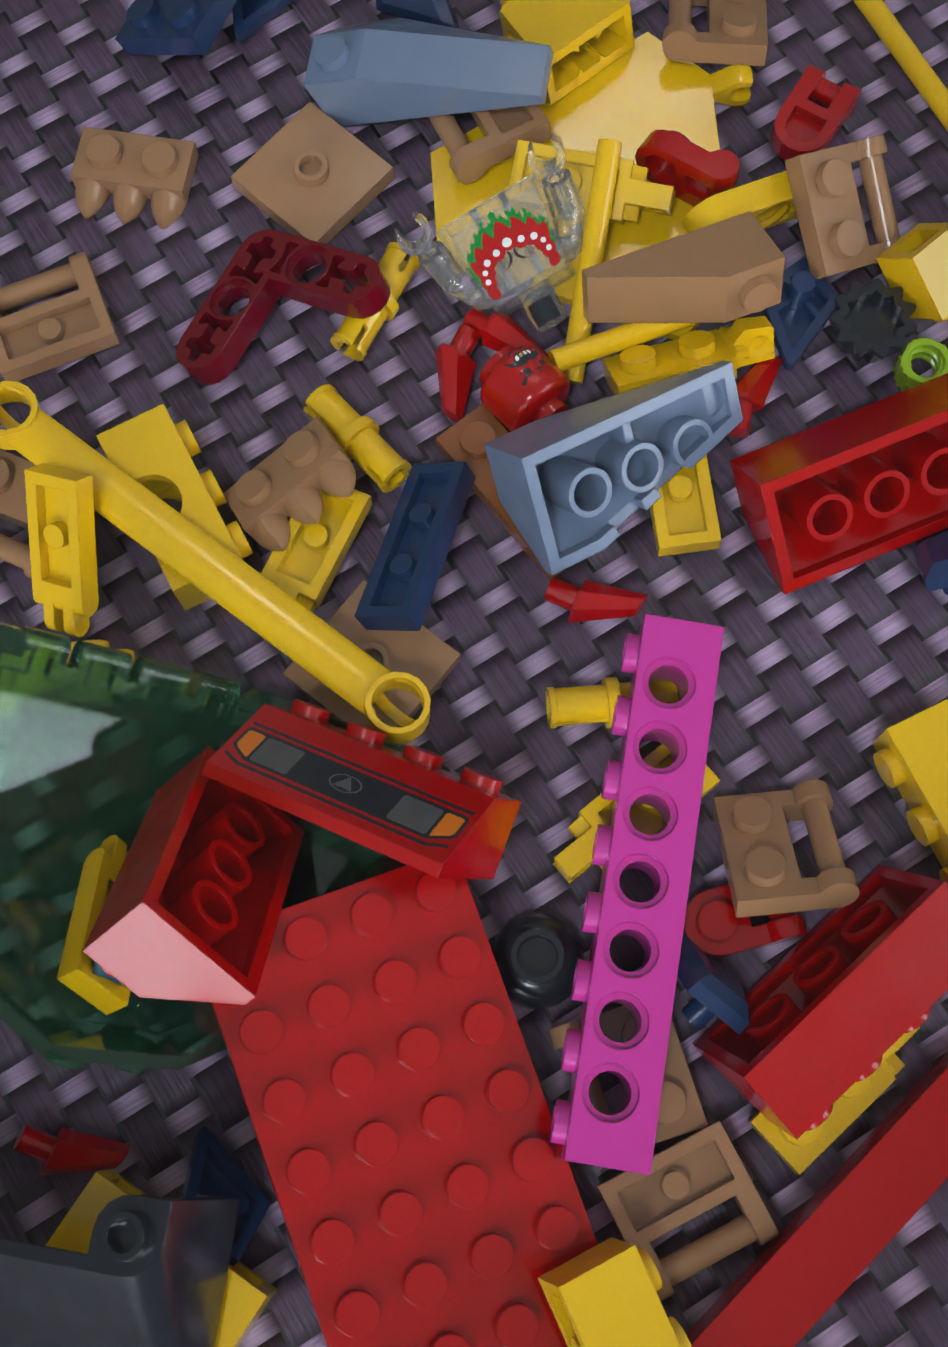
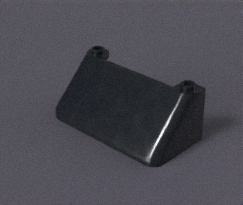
M208 1193L196 1194L195 1198L122 1195L110 1201L98 1214L93 1227L88 1254L0 1238V1347H214L240 1199Z

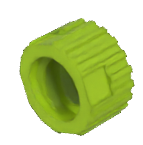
M929 337L914 339L907 343L905 350L898 356L893 369V378L896 381V385L900 387V391L947 374L948 349L946 345ZM914 359L926 360L931 364L934 375L931 377L919 376L913 372L911 361Z

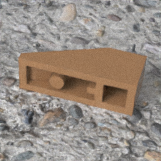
M751 211L583 269V314L588 323H726L781 303L785 256Z

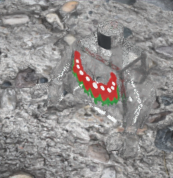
M554 133L551 134V138L557 154L553 159L549 161L538 159L530 142L527 148L529 167L533 173L438 229L436 233L441 241L433 242L432 228L427 218L421 213H412L416 222L424 228L423 235L418 240H406L402 237L401 232L395 228V237L401 250L409 255H420L419 263L446 293L478 311L493 308L498 313L508 315L523 307L536 333L546 331L567 318L568 314L554 288L576 275L572 261L581 253L585 209L569 169L563 168L565 162L563 140Z

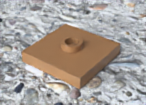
M311 101L230 176L233 187L291 235L326 245L395 179L393 166Z
M363 580L329 619L327 624L391 672H407L419 678L427 687L431 697L461 661L460 653L423 625L420 631L366 630L354 617L367 584ZM294 661L284 671L283 675L289 683L318 706L331 711V716L345 727H347L349 721L368 726L363 713ZM401 689L384 692L385 696L394 706L411 718L422 708L421 701L411 692ZM373 705L377 717L383 723L393 727H400ZM384 741L383 745L389 747L391 743Z

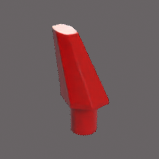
M471 308L466 313L463 325L470 326L479 333L482 338V345L497 352L509 345L515 348L522 345H531L540 349L549 358V355L507 314L493 313L489 315L477 308Z
M467 325L459 326L450 345L442 343L435 351L442 412L455 423L463 418L473 372L477 365L470 356L481 338L474 328Z
M775 357L774 359L754 363L736 381L743 421L728 434L729 436L743 438L749 435L752 414L764 408L765 400L782 362L780 358Z
M553 577L547 587L544 600L571 611L568 621L575 623L636 616L644 606L648 595L594 583L586 580L583 586L579 588Z
M25 1124L16 1139L13 1150L42 1162L39 1175L47 1176L115 1169L129 1153L130 1144L72 1131L65 1127L56 1136H53Z

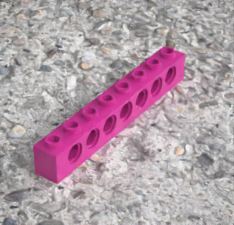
M645 614L638 634H626L620 671L632 673L628 697L617 695L611 727V734L622 736L619 761L607 760L601 794L602 799L613 800L609 826L598 824L591 863L603 866L599 892H587L581 927L582 932L593 933L589 960L577 959L571 992V1000L583 1002L579 1030L567 1028L561 1058V1071L572 1072L568 1101L556 1099L550 1131V1142L562 1144L560 1159L651 1176L724 627ZM655 679H667L673 682L680 691L681 700L671 704L658 701L652 696L648 683ZM646 741H657L664 744L671 753L672 765L666 768H653L649 766L640 756L639 745ZM639 804L654 807L662 817V831L654 835L639 832L630 821V808ZM629 869H638L645 872L653 882L654 893L652 899L641 903L628 899L620 888L621 873ZM627 935L639 941L645 956L640 970L627 972L621 970L613 963L609 951L613 938ZM606 1004H622L633 1014L635 1029L632 1036L626 1042H614L603 1034L599 1024V1017ZM602 1072L612 1073L617 1076L625 1088V1100L619 1110L609 1115L597 1111L589 1098V1086L594 1077Z

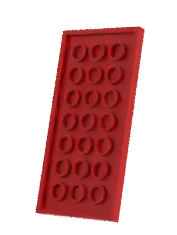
M406 865L282 909L256 997L246 1005L213 1002L211 1004L326 1347H567L538 1277L598 1245L569 1163L560 1159L562 1144L550 1142L552 1116L467 880L436 878Z

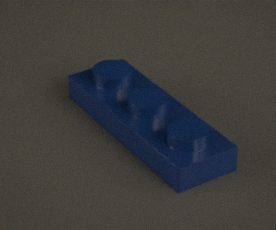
M465 461L416 463L412 465L354 615L366 630L420 631L475 479V475Z

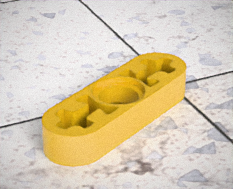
M787 170L715 194L703 200L683 218L682 224L685 230L689 233L751 211L764 230L798 218Z

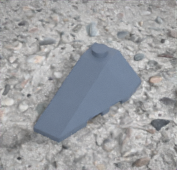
M405 18L350 24L314 36L304 87L322 111L342 127L545 104L553 51L550 45Z
M723 360L541 418L484 444L499 501L547 573L554 575L605 550L620 536L616 530L639 508L648 510L661 497L658 490L683 467H694L743 421L732 362Z

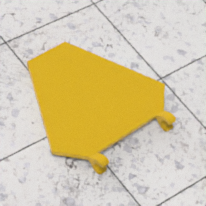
M646 32L634 39V48L551 106L546 101L545 104H539L550 123L552 137L540 144L596 153L599 139H615L622 142L620 158L634 160L635 165H637L635 158L637 149L651 132L655 130H673L682 133L690 142L709 152L720 150L714 102L728 106L747 104L751 98L750 87L753 84L752 69L749 65H730L709 74L692 62L670 60L663 52L662 41ZM478 126L465 133L469 143L484 137ZM443 145L431 152L439 261L468 270L470 266L467 263V252L468 254L471 253L470 244L475 242L473 235L474 233L478 235V230H481L479 227L480 221L482 222V227L487 228V223H490L488 219L489 211L493 212L496 218L500 215L508 220L504 211L511 212V208H514L515 213L517 214L519 211L522 218H524V212L521 208H525L527 213L529 211L532 213V217L536 216L538 219L539 214L546 218L545 222L549 221V229L550 227L552 229L551 236L553 234L555 236L556 251L560 255V261L556 266H552L549 262V257H546L542 250L537 249L535 245L527 244L522 248L515 247L519 255L528 257H517L512 248L508 251L512 256L511 266L507 269L510 257L506 252L504 258L498 261L494 267L496 271L495 279L542 296L551 295L554 300L572 305L586 217L507 202L506 198L515 155L488 167L486 173L476 182L462 184L458 182L449 166L451 156L446 147ZM675 197L671 216L640 210L638 224L625 221L623 224L609 222L603 262L686 234L687 231L682 224V220L693 206ZM700 323L663 337L672 340L679 339L684 333L695 330Z

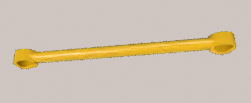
M5 380L0 382V424L7 429H0V449L16 450L34 465L43 463L91 474L93 478L94 510L363 713L369 727L387 734L385 742L404 744L414 741L425 731L430 718L431 698L427 687L419 678L407 672H391L41 410L35 394L28 386L18 381ZM9 402H22L30 406L31 410L25 422L19 424L1 405ZM401 689L413 693L421 701L423 707L419 718L415 720L404 714L389 701L384 692ZM373 705L400 727H393L383 723L377 717Z

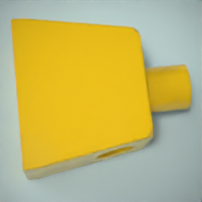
M500 0L502 7L499 15L504 37L550 45L553 51L546 102L550 106L635 47L629 0Z

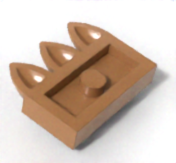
M84 126L70 175L75 185V198L79 211L84 218L89 219L103 208L110 195L113 194L115 212L122 224H127L142 212L148 200L151 199V210L155 222L160 229L168 228L178 220L187 205L199 157L195 142Z
M316 416L301 430L293 433L283 445L255 468L243 474L223 495L242 528L254 540L270 551H284L290 535L288 517L291 516L295 521L302 524H317L323 508L320 491L323 489L335 497H350L354 491L356 473L353 463L331 431Z

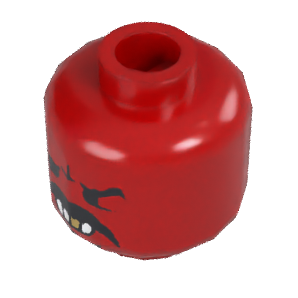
M510 345L496 352L482 369L480 374V381L482 383L480 400L510 432L538 419L568 410V406L565 404L570 390V382L567 376L535 346L522 345L517 348Z

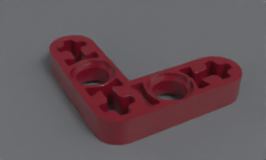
M265 229L255 232L241 244L180 338L176 347V357L181 366L197 383L202 385L219 383L234 370L280 296L350 318L363 319L378 313L387 304L391 294L390 284L377 262L368 256L277 230ZM326 265L324 272L317 279L307 283L300 282L302 275L312 266ZM347 285H348V286H351V287H354V289L352 290V292H350V290L348 289ZM240 298H249L248 305L243 311L233 316H225L228 307Z

